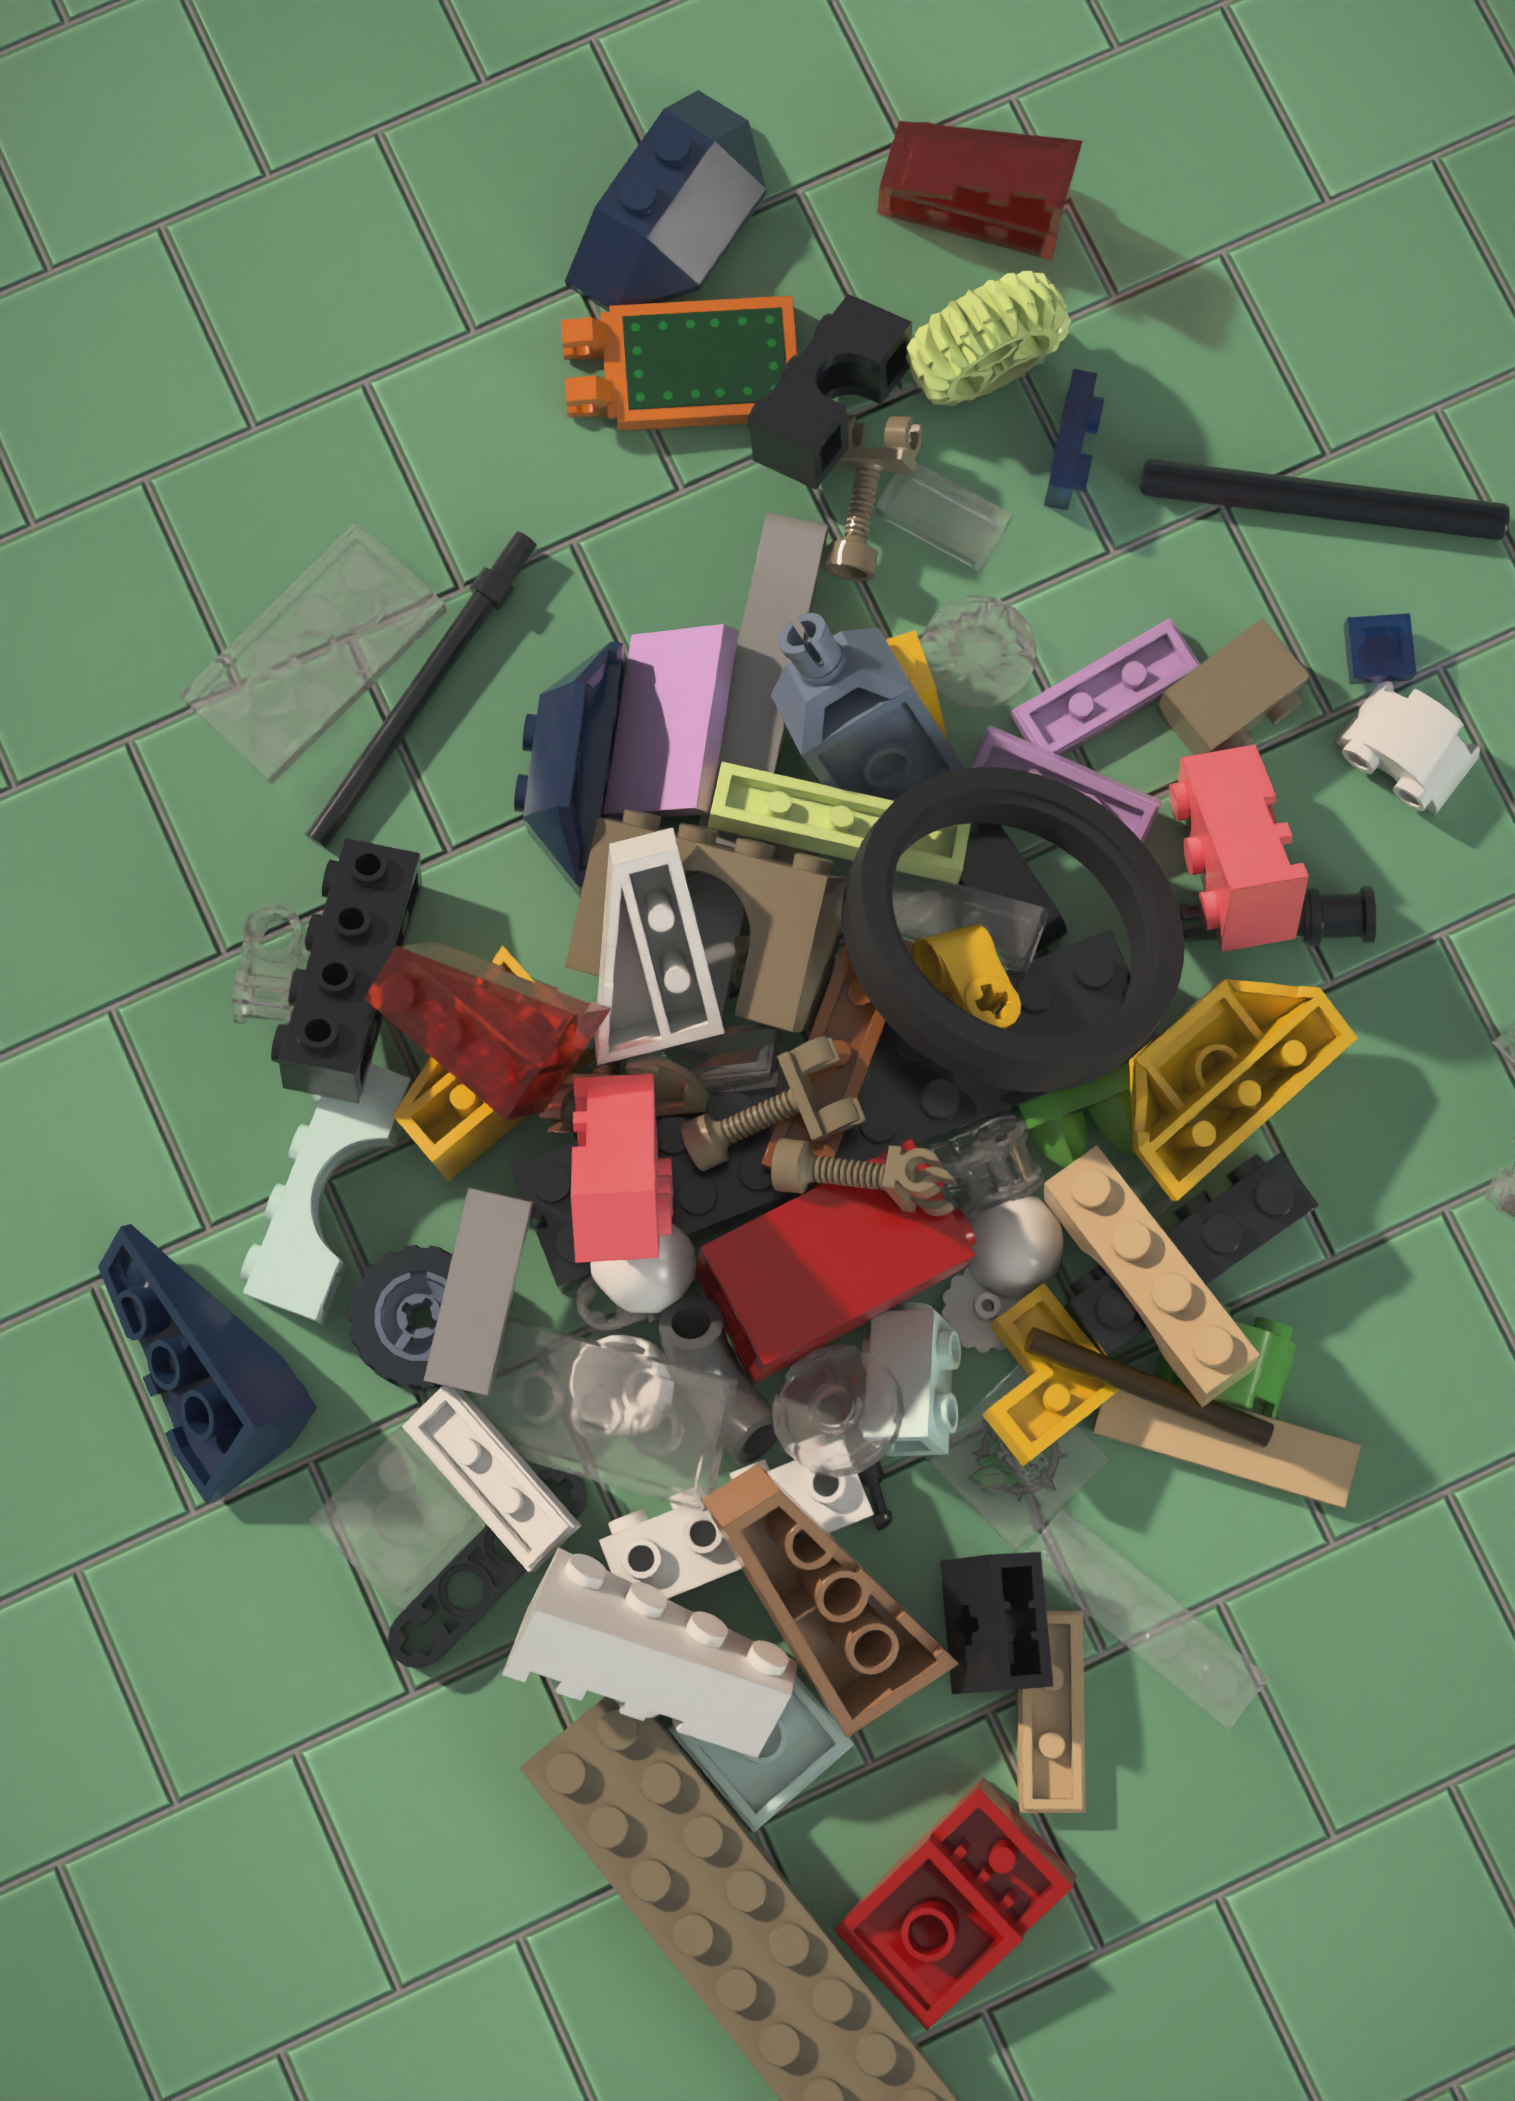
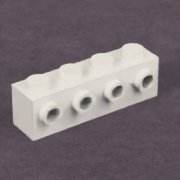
M826 1435L791 1448L790 1451L794 1461L770 1470L766 1459L729 1474L732 1480L754 1465L759 1464L829 1533L874 1515L845 1442L841 1441L830 1446ZM705 1484L670 1497L669 1501L673 1510L652 1519H648L645 1509H641L609 1522L608 1525L612 1535L599 1540L611 1573L632 1583L649 1584L660 1590L667 1599L742 1568L701 1499L709 1495Z

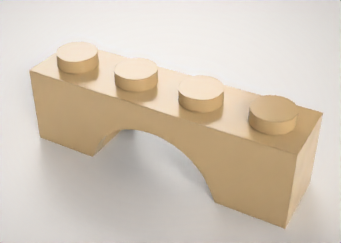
M1097 1145L1044 1183V1202L1080 1249L1097 1261L1123 1291L1150 1330L1162 1356L1201 1407H1204L1255 1369L1260 1356L1258 1351Z

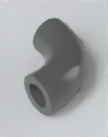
M682 1297L664 1309L659 1318L660 1339L665 1357L677 1379V1385L683 1397L703 1427L735 1463L740 1465L751 1463L766 1453L777 1441L783 1430V1418L755 1388L740 1366L729 1344L724 1327L723 1314L717 1304L704 1297Z

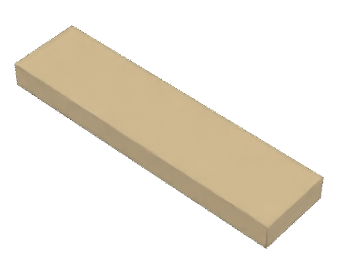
M1121 1390L1098 1407L1091 1434L1337 1508H1345L1362 1446L1360 1444L1233 1407L1274 1425L1273 1434L1268 1445L1262 1448Z

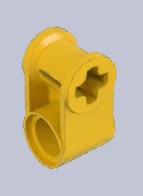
M970 924L919 938L914 942L911 957L926 978L944 996L969 1014L994 1026L1006 1030L1015 1023L1021 1011L1020 998L997 956L992 937L980 924ZM1003 1003L1004 1007L996 1016L995 1012Z

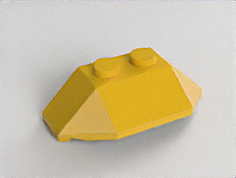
M1229 979L1220 980L1129 1060L1133 1151L1170 1199L1178 1201L1354 1043L1358 1037L1319 987H1296Z

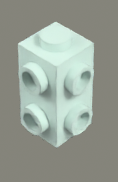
M904 1302L895 1306L894 1311H886L872 1319L871 1334L865 1335L863 1339L862 1359L865 1370L868 1372L867 1397H862L859 1404V1426L862 1434L865 1436V1440L886 1457L946 1455L949 1450V1433H954L958 1425V1406L954 1394L951 1393L952 1370L958 1369L961 1361L959 1335L930 1305L918 1302Z

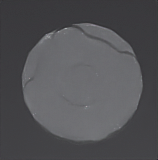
M843 1344L815 1349L794 1363L785 1375L787 1381L783 1385L780 1395L776 1393L772 1407L774 1432L785 1452L810 1472L834 1478L861 1473L883 1459L898 1438L905 1413L902 1389L887 1365L867 1351L858 1350L854 1346Z

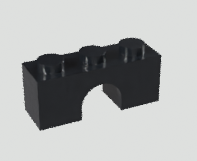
M850 294L844 298L833 314L828 313L824 315L817 325L814 337L800 356L794 355L790 358L782 372L779 383L767 398L761 397L751 409L747 421V429L751 436L753 461L816 490L849 448L847 406L832 399L843 395H858L881 405L910 368L905 357L908 354L907 346L912 339V321Z

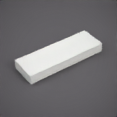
M443 1385L402 1426L528 1572L536 1571L582 1526L462 1389Z

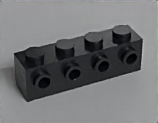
M345 838L339 861L329 860L322 883V897L327 898L322 915L312 914L307 928L305 949L310 952L306 969L296 968L290 984L288 1004L294 1007L288 1025L281 1023L278 1025L272 1043L271 1061L279 1063L284 1089L359 1104L422 888L420 853Z
M1281 1152L1266 1163H1264L1258 1153L1226 1175L1233 1185L1231 1188L1214 1200L1204 1190L1174 1212L1181 1223L1166 1234L1205 1285H1208L1319 1206ZM1100 1264L1069 1286L1076 1297L1063 1307L1101 1354L1109 1355L1147 1328L1132 1303Z

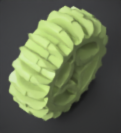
M1022 271L1017 275L1015 273H1007L997 281L988 280L983 286L975 290L968 289L966 295L958 300L949 301L948 306L944 310L931 315L928 324L918 328L915 337L911 339L907 346L908 354L905 357L911 367L910 374L917 387L921 388L933 405L956 406L964 400L971 403L977 397L985 394L988 395L1008 385L1018 377L1026 376L1027 371L1036 365L1043 364L1045 356L1057 350L1060 342L1065 339L1069 332L1068 327L1071 319L1066 311L1067 305L1055 285L1050 283L1044 273Z

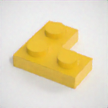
M1042 1283L989 1325L1029 1377L988 1408L982 1416L1022 1466H1025L1119 1391V1389L1024 1351L1027 1337L1031 1329L1036 1327L1100 1353L1045 1283Z

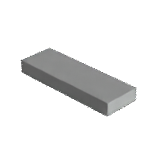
M468 1188L424 1381L487 1396L491 1393L534 1202L480 1189Z

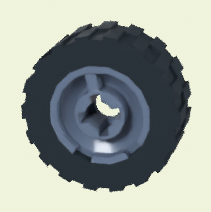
M418 1245L405 1246V1250L396 1253L392 1250L384 1254L380 1262L376 1265L371 1264L363 1272L365 1274L363 1280L359 1285H355L351 1294L354 1297L352 1308L348 1307V1320L352 1326V1331L349 1332L350 1337L360 1353L359 1357L365 1365L369 1366L375 1374L386 1381L415 1391H427V1389L431 1388L440 1389L443 1386L424 1381L453 1253L444 1251L440 1247L429 1245V1248H421ZM420 1306L430 1308L432 1319L435 1320L434 1326L431 1329L428 1327L422 1329L412 1327L410 1317L416 1308Z

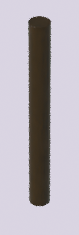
M1033 1327L1027 1337L1024 1346L1025 1352L1259 1447L1265 1448L1272 1437L1274 1425L1216 1400H1212L1204 1407H1201L1192 1393L1184 1387L1039 1328Z

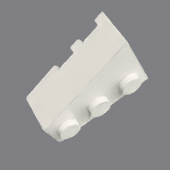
M673 828L610 843L594 1036L597 1065L724 1034L720 1010Z

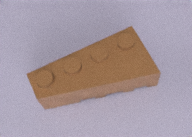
M759 1464L754 1465L701 1499L822 1705L846 1737L857 1732L959 1665L938 1639Z

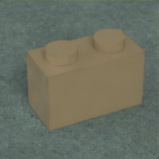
M1262 618L1163 693L1156 710L1193 755L1248 746L1254 740L1253 735L1249 731L1267 718L1273 725L1279 723L1303 703L1298 694H1300L1310 675Z

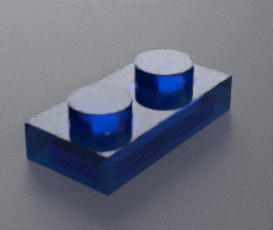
M1073 368L1043 506L1068 510L1073 490L1085 492L1093 455L1081 453L1085 432L1097 434L1104 404V397L1093 395L1097 373Z

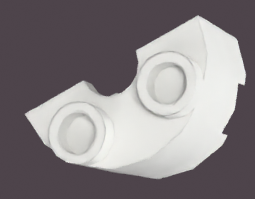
M1391 681L1382 682L1376 686L1334 742L1343 748L1342 754L1345 759L1360 771L1372 774L1376 768H1379L1394 778L1397 784L1394 786L1393 791L1403 803L1418 811L1427 809L1433 815H1436L1479 759L1480 748L1475 744L1467 745L1459 738L1457 734L1464 724L1442 704L1416 689L1412 691L1408 698H1405L1393 691L1394 687Z

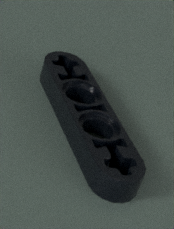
M561 1466L545 1468L537 1475L544 1483L551 1480L559 1485L566 1479L571 1481L574 1488L568 1496L574 1505L569 1512L577 1520L586 1508L588 1498L586 1484L580 1475L569 1468ZM488 1525L400 1613L391 1625L388 1636L390 1651L395 1659L406 1667L418 1669L431 1666L442 1659L527 1571L519 1561L505 1562L498 1557L493 1545L495 1533ZM462 1571L475 1573L480 1577L484 1585L483 1599L479 1605L469 1610L459 1609L454 1606L449 1600L447 1593L448 1583L452 1577ZM434 1596L442 1611L451 1618L460 1621V1625L451 1633L447 1623L442 1622L431 1633L429 1638L435 1646L430 1654L423 1650H417L409 1654L403 1647L409 1640V1636L404 1631V1628L409 1622L417 1627L422 1626L436 1614L433 1610L425 1607L428 1600Z

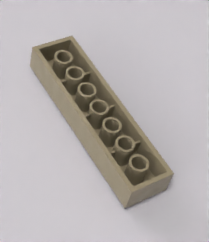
M605 1696L519 1767L780 2101H963L657 1716L645 1718L644 1721L620 1714L619 1704L614 1699Z

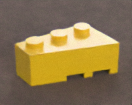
M503 945L493 959L494 967L474 998L469 996L460 1010L461 1018L442 1048L436 1047L393 1114L397 1122L448 1182L540 1106L544 1092L551 1088L549 1079L552 1073L578 1074L595 1060L584 1037Z

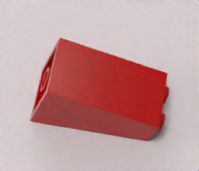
M912 1139L898 1145L905 1152L916 1148ZM888 1151L867 1162L886 1164ZM920 1164L917 1167L920 1169V1171H922L923 1169L932 1166L929 1164ZM935 1182L939 1188L944 1186L943 1182ZM824 1183L701 1246L696 1259L695 1277L705 1296L717 1304L721 1310L727 1337L752 1384L755 1385L965 1268L976 1255L971 1247L976 1244V1237L968 1219L958 1208L942 1216L929 1215L918 1205L915 1207V1212L902 1211L884 1190ZM941 1191L932 1197L926 1198L928 1201H946Z

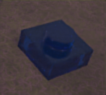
M1410 613L1347 618L1343 627L1350 685L1382 683L1385 681H1411L1416 675Z

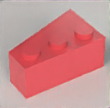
M1256 745L1181 757L1178 783L1169 785V797L1174 819L1176 821L1185 820L1189 837L1184 838V855L1189 874H1200L1204 892L1199 893L1198 904L1204 929L1206 931L1215 930L1220 952L1296 939L1309 875L1304 863L1293 865L1289 863L1284 845L1292 843V833L1287 822L1277 824L1272 804L1276 803V794Z
M637 1074L574 1078L576 1112H573V1131L577 1132L578 1147H572L571 1206L575 1263L659 1258L660 1235H672L673 1174L671 1157L659 1158L654 1075Z

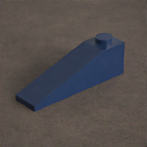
M132 1224L121 1226L98 1268L126 1337L133 1341L139 1340L143 1348L150 1371L148 1375L143 1377L150 1397L161 1394L174 1429L165 1433L171 1450L207 1505L222 1498L289 1449L304 1429L317 1406L310 1398L305 1386L297 1379L287 1362L278 1352Z

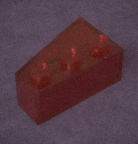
M437 941L396 946L364 997L367 1002L504 1120L545 1111L611 1010V1008L596 1002L587 1003L558 992V988L541 981L532 982L506 972L502 966Z

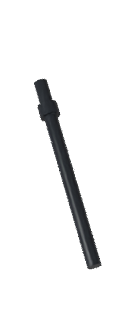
M516 531L491 569L484 567L470 586V590L473 593L306 832L305 835L314 843L324 849L328 847L493 608L500 610L514 590L511 582L537 546L527 535Z

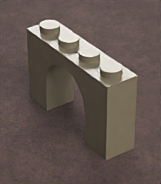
M624 809L622 819L597 818L566 960V968L599 977L609 844L665 830L659 828L661 816ZM680 823L678 833H674L686 881L689 882L695 877L706 873L720 878L738 895L748 916L750 946L734 1015L791 1032L811 1031L831 979L843 926V896L848 877L831 873L833 861L825 858L795 853L792 863L773 858L775 850L773 845L737 838L735 847L716 843L718 831Z

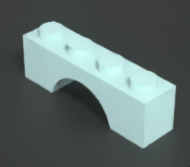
M370 1064L359 1104L312 1094V1100L319 1103L310 1125L302 1123L293 1137L288 1159L295 1163L286 1185L278 1183L269 1197L264 1219L271 1221L262 1246L254 1243L244 1260L240 1279L247 1283L243 1294L254 1300L325 1325L348 1265L332 1250L322 1231L320 1202L323 1190L333 1172L344 1161L355 1154L373 1148L395 1147L402 1126L393 1117V1114L414 1083L411 1078Z

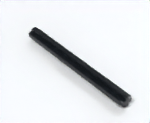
M1149 459L1145 462L1141 476V493L1145 496L1492 540L1503 539L1509 527L1510 508L1505 503Z

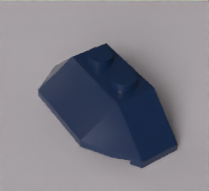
M699 90L663 109L595 206L566 276L565 285L610 312L609 306L661 303L700 290L766 195V185L749 121Z
M609 642L541 693L537 714L527 713L524 723L522 748L523 751L532 752L529 775L518 774L514 811L523 812L527 832L579 898L581 896L597 818H605L603 812L626 664L623 643Z

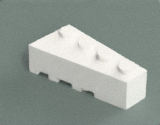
M558 1548L526 1610L502 1675L525 1682L529 1673L533 1672L557 1680L555 1688L558 1694L582 1701L588 1690L614 1699L619 1704L620 1714L644 1721L645 1718H654L661 1714L672 1718V1723L678 1733L758 1758L792 1695L798 1662L789 1658L781 1648L763 1640L753 1641L728 1629L719 1618L712 1614L701 1611L692 1612L667 1600L660 1590L649 1584L632 1583L607 1571L593 1557L585 1554H571Z

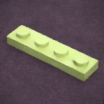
M722 762L707 828L854 861L866 834L894 801ZM971 823L946 827L919 839L900 856L895 871L958 885L963 871Z

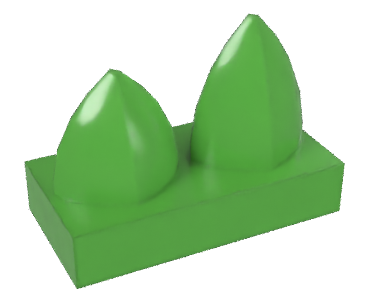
M1129 1062L1119 1065L1103 1077L1087 1084L1054 1091L1021 1104L1014 1113V1118L1022 1137L1030 1136L1040 1152L1049 1160L1066 1168L1084 1155L1087 1143V1128L1083 1114L1088 1112L1100 1132L1114 1146L1136 1159L1139 1158L1133 1151Z

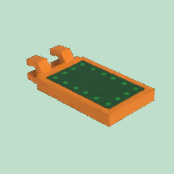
M793 296L609 306L610 312H601V320L593 317L561 320L564 360L604 358L605 379L596 375L565 378L568 418L608 416V419H617L618 431L747 424L754 404L761 397H768L781 380L782 372L791 357L797 355Z

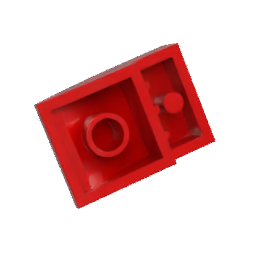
M983 1777L866 1893L835 1926L834 1931L917 2021L928 2030L1023 1941L1025 1933L1073 1888L1076 1874Z

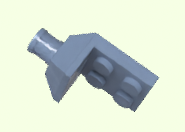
M805 613L798 616L800 623L809 635L808 640L801 638L791 621L783 627L778 637V645L791 662L786 665L771 693V697L801 756L822 785L895 801L907 790L926 779L945 772L965 768L910 683L879 628L845 630L832 636L823 617L816 613Z

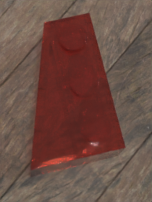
M899 121L879 186L877 213L1052 261L1070 200L1083 141L936 125L929 122Z

